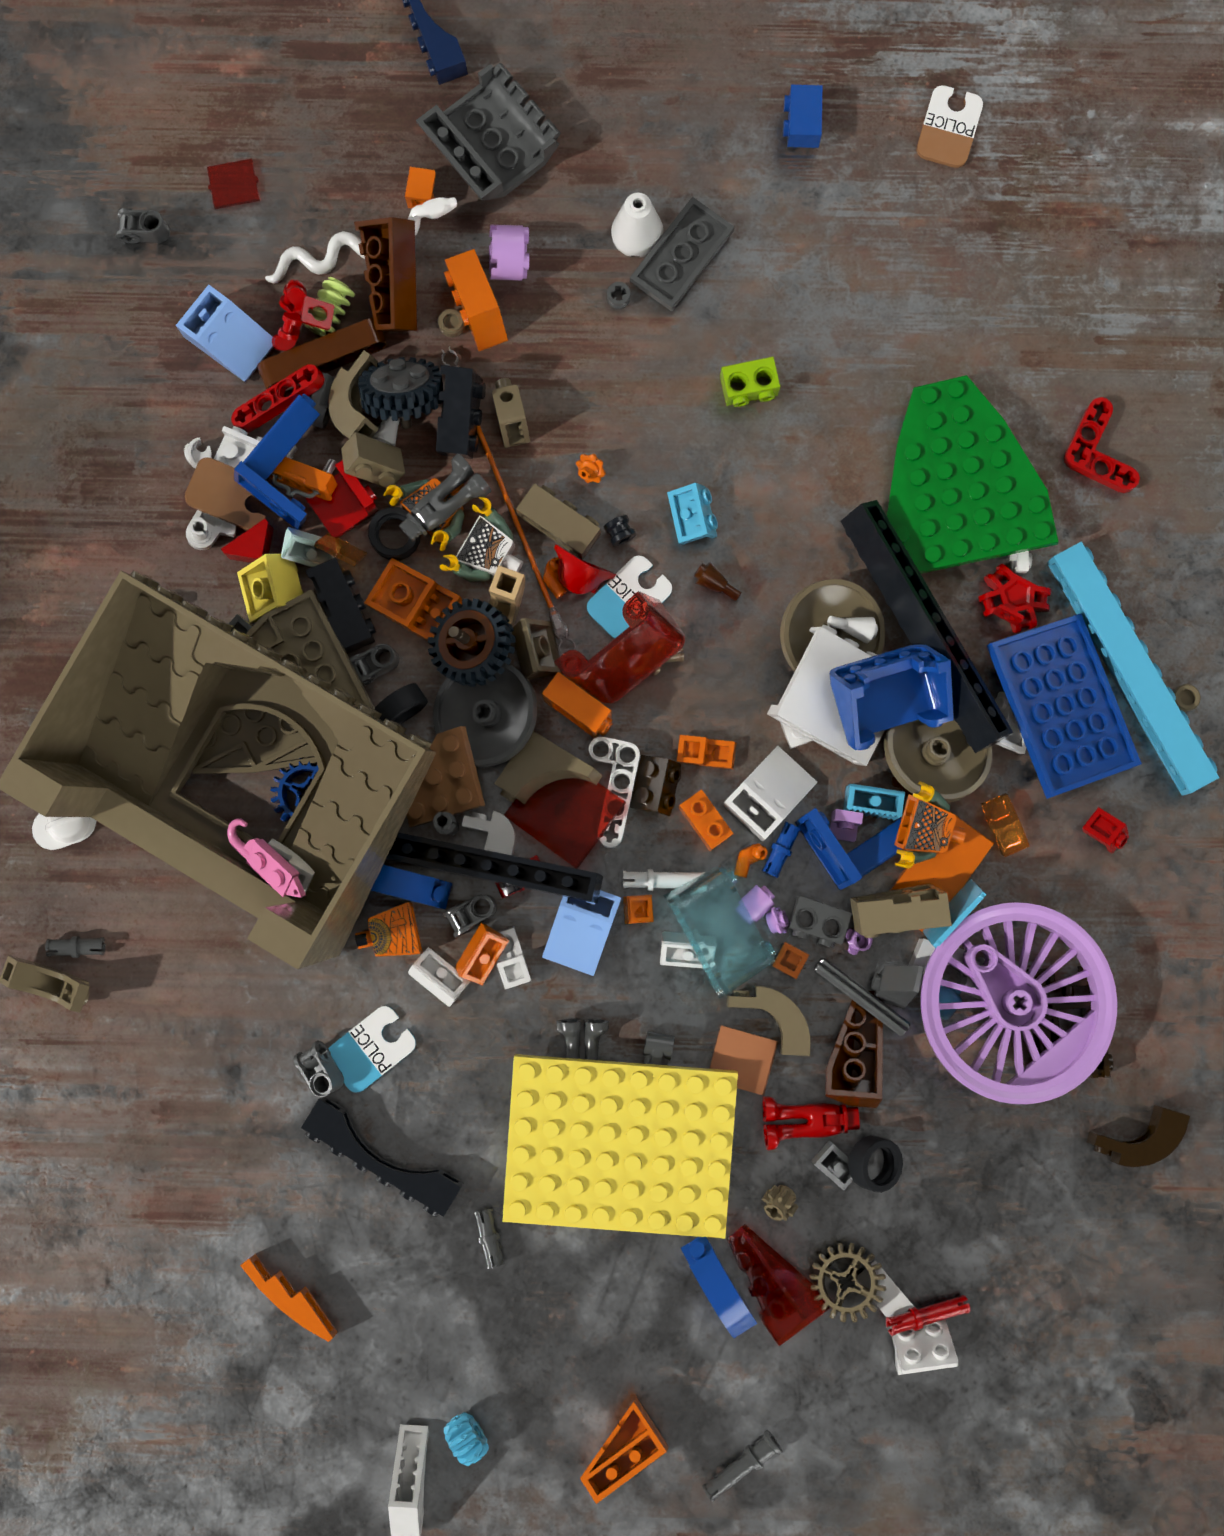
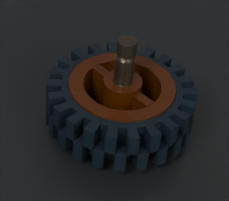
M474 598L473 602L469 599H462V605L457 601L452 603L453 610L447 607L442 610L446 615L444 618L436 617L435 621L440 624L437 628L431 626L430 632L435 634L434 638L428 637V644L433 646V648L428 649L429 655L434 657L431 659L433 665L438 667L437 670L445 675V677L463 686L466 684L470 687H476V683L483 686L486 685V679L491 682L497 679L494 675L496 672L501 675L505 671L501 667L503 663L510 664L511 659L507 656L508 653L514 654L515 648L510 645L516 642L515 636L510 633L514 629L508 623L510 620L507 616L488 602H482Z

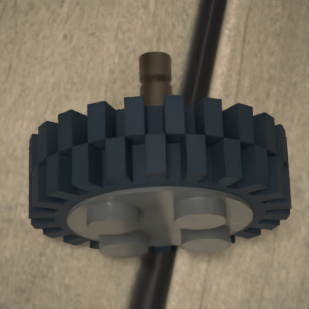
M399 357V359H387L388 364H384L381 361L377 363V367L371 365L368 367V371L364 370L362 376H359L358 386L362 408L365 409L367 414L371 413L372 417L377 418L381 416V420H387L391 416L392 421H398L400 417L402 428L409 429L412 427L411 415H414L415 418H420L421 412L427 415L431 413V409L436 410L438 404H442L443 400H439V391H444L442 374H440L439 367L434 366V363L431 361L426 363L425 359H420L416 362L414 357H410L409 361H405V357Z

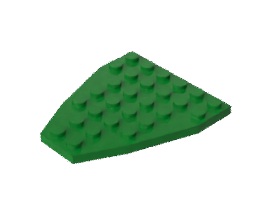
M965 375L914 387L897 442L887 517L920 574L1058 545V537L1047 488L1004 418L971 379Z

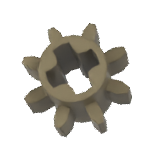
M774 1185L771 1190L768 1189L762 1198L766 1202L764 1206L766 1214L776 1221H781L782 1219L787 1221L789 1216L793 1217L799 1207L794 1203L797 1199L794 1191L784 1185L778 1187Z

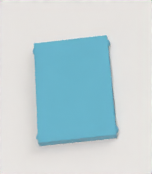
M970 879L949 902L952 926L924 929L922 932L935 948L940 946L987 894Z

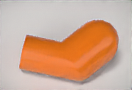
M554 557L547 562L543 575L544 583L556 599L561 598L567 593V590L558 578V557Z
M752 844L742 849L738 855L734 875L747 878L750 865L767 857V848L761 844Z

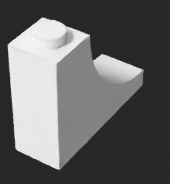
M400 1424L388 1503L391 1536H421L424 1517V1475L429 1433L428 1426Z

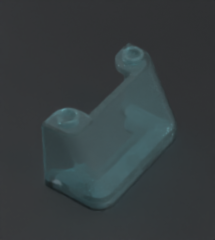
M721 864L663 895L669 908L676 915L675 918L696 954L704 973L709 978L708 981L713 991L719 998L729 994L774 963L772 957L776 955L769 940L764 942L735 888L734 884L738 883L733 871L731 868L726 870Z

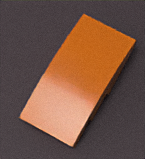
M391 558L364 604L428 642V637L434 638L435 634L430 632L431 626L437 628L440 624L435 621L436 617L444 618L446 615L442 610L446 607L453 610L452 603L456 601L462 605V598L440 586L433 579Z
M956 815L955 826L966 830L963 843L950 842L946 853H938L935 858L913 864L909 869L905 868L889 891L930 883L947 892L948 902H950L966 884L994 842Z

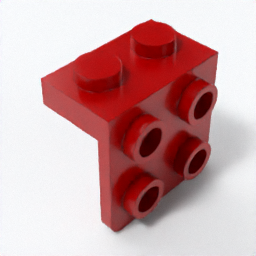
M343 460L335 464L339 473L333 476L337 486L331 495L332 500L327 501L316 496L313 498L306 497L307 502L333 538H339L378 511L374 503L377 499L369 485L363 487L359 482L360 478L344 472Z

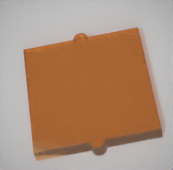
M329 533L317 540L314 547L330 554L332 557H336L354 567L366 558L367 552L351 545L349 542L335 538Z

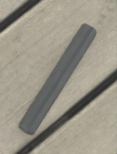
M823 958L817 964L815 971L899 1036H903L910 1028L911 1024L827 959Z

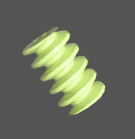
M328 277V280H324L322 283L323 289H319L317 292L318 298L316 299L335 306L332 323L339 325L341 321L335 315H345L346 312L340 306H350L351 303L345 297H354L356 294L345 283L333 277ZM316 307L313 310L308 309V313H311L318 321H324L327 318L325 310L320 307ZM303 324L321 337L325 336L326 332L332 333L336 331L332 326L330 330H324Z

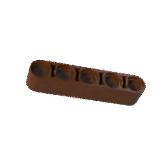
M368 318L261 361L257 368L265 388L268 389L305 365L312 364L321 372L326 373L356 361L364 350L370 355L381 351L387 346V341L382 331L375 330L373 318Z

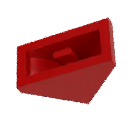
M263 519L221 548V550L230 560L252 563L264 554H269L274 529L266 519Z

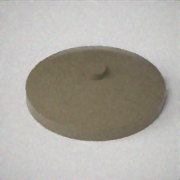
M828 579L817 581L804 587L793 597L781 621L780 641L786 661L794 672L814 635L809 631L810 628L827 625L829 616L844 619L874 617L878 625V632L876 637L869 643L862 642L842 629L831 628L837 631L836 635L843 640L848 638L859 644L858 648L865 653L867 651L877 655L882 653L885 641L884 619L875 599L865 589L847 580Z
M915 720L886 730L884 751L887 764L897 781L912 794L920 792L921 785L918 783L921 781L932 786L948 803L955 802L972 794L988 776L992 763V747L975 753L967 743L965 735L955 720L943 723L942 726L935 728L928 727L921 721Z

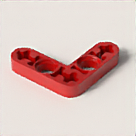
M1098 397L1086 408L1065 452L1064 463L1071 470L1115 491L1128 493L1139 483L1140 477L1137 470L1095 450L1113 412L1112 403L1107 398ZM1102 406L1103 413L1097 421H1092L1097 412L1095 408ZM1083 428L1093 429L1095 438L1093 440H1086L1082 436ZM1080 446L1085 447L1080 455L1081 460L1075 462V456L1072 454H1075ZM1097 462H1104L1108 466V473L1106 475L1096 472L1095 464ZM1115 469H1117L1118 471L1115 473L1116 476L1113 479H1110L1109 477L1114 473ZM1125 474L1129 476L1128 481H1130L1127 485L1122 484L1123 479L1121 477Z

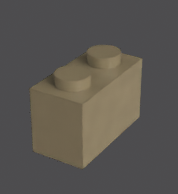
M355 432L341 448L344 472L346 474L386 488L389 485H395L405 474L402 452L398 447Z

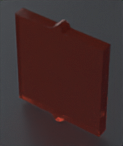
M252 158L207 167L210 181L208 189L212 193L215 209L260 201L257 187L259 179L255 176Z

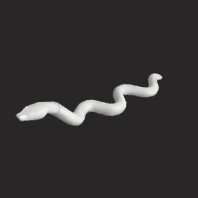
M438 197L413 207L408 220L415 221V235H417L420 228L421 218L438 219L456 208L457 200L455 197ZM339 232L331 237L326 256L322 261L316 260L305 249L299 246H292L282 253L275 273L266 276L265 279L273 284L279 283L285 277L290 263L295 259L299 260L309 271L315 274H327L335 268L339 250L343 245H348L361 258L365 259L364 255H360L358 245L362 241L351 232Z

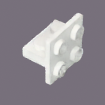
M945 1319L924 1325L922 1330L915 1331L911 1329L892 1336L895 1347V1366L898 1375L958 1366V1358Z

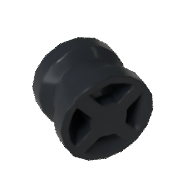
M627 515L618 516L604 525V530L606 533H610L612 537L611 543L614 547L630 541L637 535L636 531L630 528Z

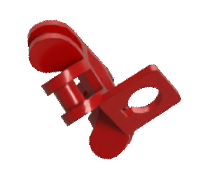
M295 279L290 280L285 285L284 295L281 296L279 305L287 311L282 317L284 324L272 338L273 347L281 351L290 350L295 346L302 324L330 330L335 308L333 304L307 296L306 288L302 282ZM316 307H320L325 310L327 318L324 321H318L311 313H308V309L313 310Z
M1004 564L998 565L996 572L987 574L984 577L986 584L994 591L987 592L978 597L979 602H983L985 608L983 612L984 617L996 615L1010 623L1014 634L1021 632L1022 628H1036L1037 618L1035 612H1049L1050 605L1047 604V597L1051 595V589L1038 586L1013 573ZM1003 579L1008 581L1004 585L1000 582ZM1000 596L1003 604L995 606L993 599ZM1025 610V616L1018 612Z

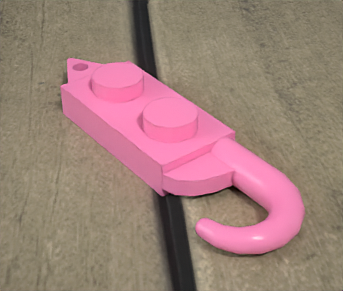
M239 818L232 820L227 829V837L231 846L247 860L246 863L282 897L287 895L299 898L306 896L298 878L300 873L264 839L254 838L245 844L238 837L236 830L238 825L247 827L248 823Z

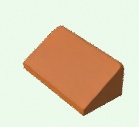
M481 923L455 966L459 977L483 986L510 940L488 925Z

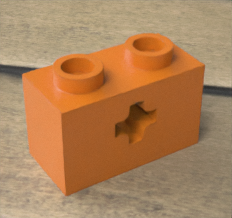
M702 789L679 805V810L709 851H712L734 834Z

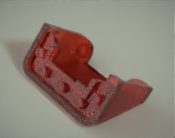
M639 591L626 601L622 609L623 617L630 627L595 656L588 660L581 652L569 650L554 661L566 677L600 702L613 704L619 701L684 646L685 635L661 601Z

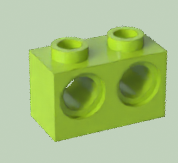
M774 357L721 367L720 379L726 406L742 407L749 404V401L759 400L760 402H767L778 396L780 383ZM760 377L767 378L770 384L761 385L757 382V379ZM741 383L744 389L736 391L731 387V384Z

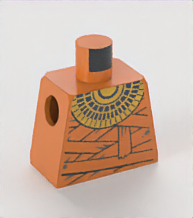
M411 902L401 904L368 918L369 930L355 933L358 949L373 946L375 956L417 955L423 953L413 903Z

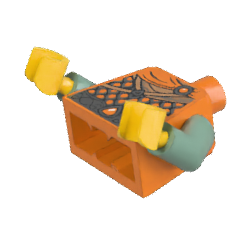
M433 478L431 480L424 479L408 483L399 487L389 485L383 496H393L389 502L391 506H395L399 499L402 500L400 502L402 508L411 514V510L416 503L441 482L437 478ZM463 483L452 491L443 501L446 502L456 495L465 484ZM463 506L439 527L429 532L427 531L432 537V545L434 542H441L439 550L444 551L447 543L451 542L461 533L465 516Z
M921 781L918 783L921 785L920 792L908 795L894 845L903 849H897L896 853L901 854V859L898 863L895 862V865L908 869L913 864L935 858L938 853H946L950 842L962 844L966 836L964 828L955 826L957 818L955 814L950 813L948 802L932 786Z

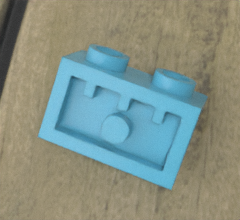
M693 483L667 492L679 544L684 545L705 537H717L716 529L718 528V522L712 513L710 506L712 496L706 486Z

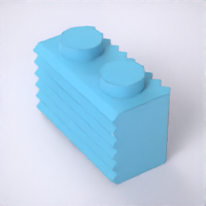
M850 783L846 786L843 810L860 812L863 815L865 814L866 817L870 815L871 817L876 816L877 818H887L888 820L892 818L894 821L902 816L905 792Z

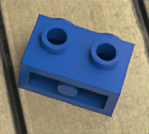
M791 84L789 95L784 96L783 110L788 112V120H784L783 137H788L787 147L819 148L822 136L823 85Z

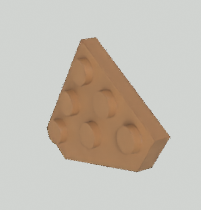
M459 726L436 735L430 747L436 754L407 813L409 827L433 822L434 816L439 812H449L452 815L485 806L465 726Z

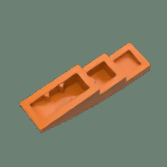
M256 1254L240 1265L257 1288L283 1313L303 1328L328 1342L335 1337L337 1330L306 1286L296 1293L281 1270L271 1276Z

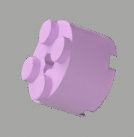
M491 224L489 237H492L489 245L490 280L522 281V279H527L529 253L526 252L527 244L529 243V228L523 227V225Z

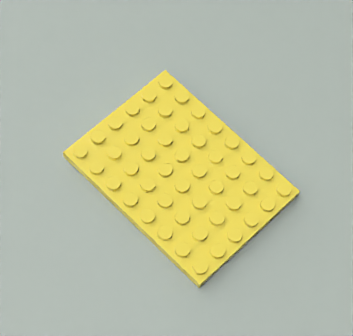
M514 1054L502 1222L725 1239L738 1071Z

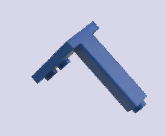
M306 394L297 396L243 462L240 461L234 469V481L297 530H300L305 524L307 513L304 510L306 508L294 498L290 501L270 485L266 479L320 415L314 409L316 403Z
M814 808L794 822L797 827L801 828L800 832L839 890L856 883L863 876L895 856L897 849L903 850L894 845L902 817L847 854L828 827L830 823L823 812H818Z

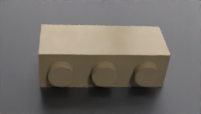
M534 483L516 508L517 516L583 560L601 535V530L598 527L599 523L589 515L583 517L577 513V508L569 501L564 500L561 502L555 498L556 494L547 486L542 485V487H539Z

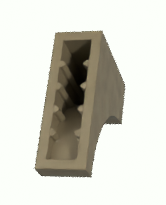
M533 731L526 745L510 759L494 784L502 789L500 795L510 802L514 803L517 799L525 804L537 790L551 782L576 778L597 785L602 775L592 766Z

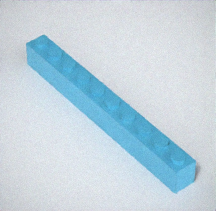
M1081 541L1053 556L1047 564L1077 615L1082 614L1096 649L1182 796L1191 794L1219 778L1217 766L1205 754L1201 738L1191 730L1187 714L1177 706L1174 692L1170 687H1166L1161 678L1162 672L1157 664L1152 663L1148 656L1146 644L1138 639L1134 632L1135 627L1132 620L1128 616L1125 617L1120 608L1121 602L1115 593H1111L1107 586L1105 574L1097 569L1093 562L1094 556L1091 550L1085 547Z

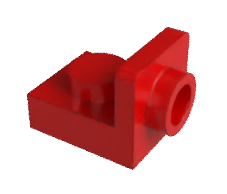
M1099 807L1082 828L1084 833L1105 845L1107 851L1112 854L1117 848H1123L1129 839L1127 825Z

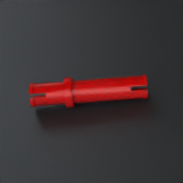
M960 1295L959 1297L917 1309L912 1307L906 1313L886 1317V1327L892 1326V1329L888 1330L891 1336L911 1329L915 1331L922 1330L924 1325L964 1313H970V1304H964L963 1302L968 1299L965 1295Z

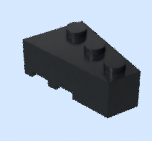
M441 365L440 374L446 375L444 391H439V400H443L441 417H438L436 452L442 456L451 457L458 453L463 458L473 459V453L478 451L479 437L476 436L477 426H480L482 422V410L479 408L480 400L485 398L486 384L483 383V379L471 368Z
M336 557L305 570L308 578L313 581L318 593L316 595L319 601L322 602L328 616L327 619L346 653H351L374 643L375 639L372 634L376 633V629L371 618L366 619L362 610L366 606L360 593L355 595L352 586L356 583L349 569L345 571Z

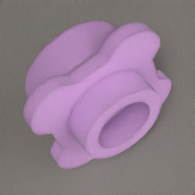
M772 907L771 912L766 913V921L770 931L773 934L777 932L779 934L787 933L789 920L785 911H781L780 907Z
M847 929L845 939H847L849 944L848 952L850 954L857 955L859 951H866L871 947L872 938H865L864 935H860L855 929Z

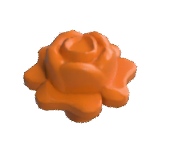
M582 454L580 460L576 462L578 475L585 479L587 483H599L602 480L601 477H604L606 474L603 469V461L598 459L595 454Z

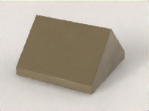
M530 618L521 619L513 627L514 631L512 632V635L515 636V647L521 672L528 680L556 675L557 672L564 673L552 622Z

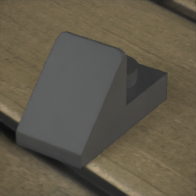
M828 1140L811 1159V1162L844 1191L853 1181L849 1173V1157Z

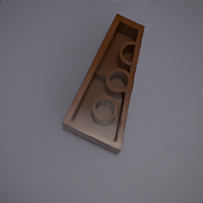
M395 217L355 221V230L360 232L362 243L358 244L360 255L365 256L367 270L364 271L365 280L370 284L372 291L369 295L375 330L392 332L417 331L415 221Z

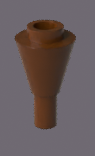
M711 562L707 565L702 563L694 574V577L697 578L695 584L720 593L723 592L734 601L742 593L731 586Z

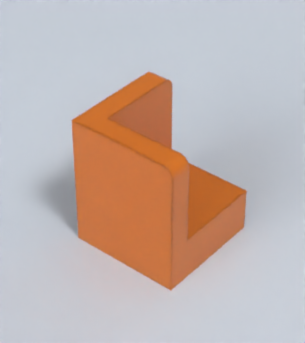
M410 167L405 192L408 208L412 209L416 205H422L424 202L434 199L435 170Z

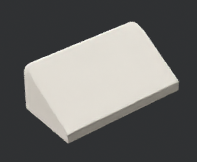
M664 931L662 932L660 965L715 969L717 937L714 935Z
M429 947L412 964L408 971L411 977L449 1007L470 983L469 980L459 977L456 969Z

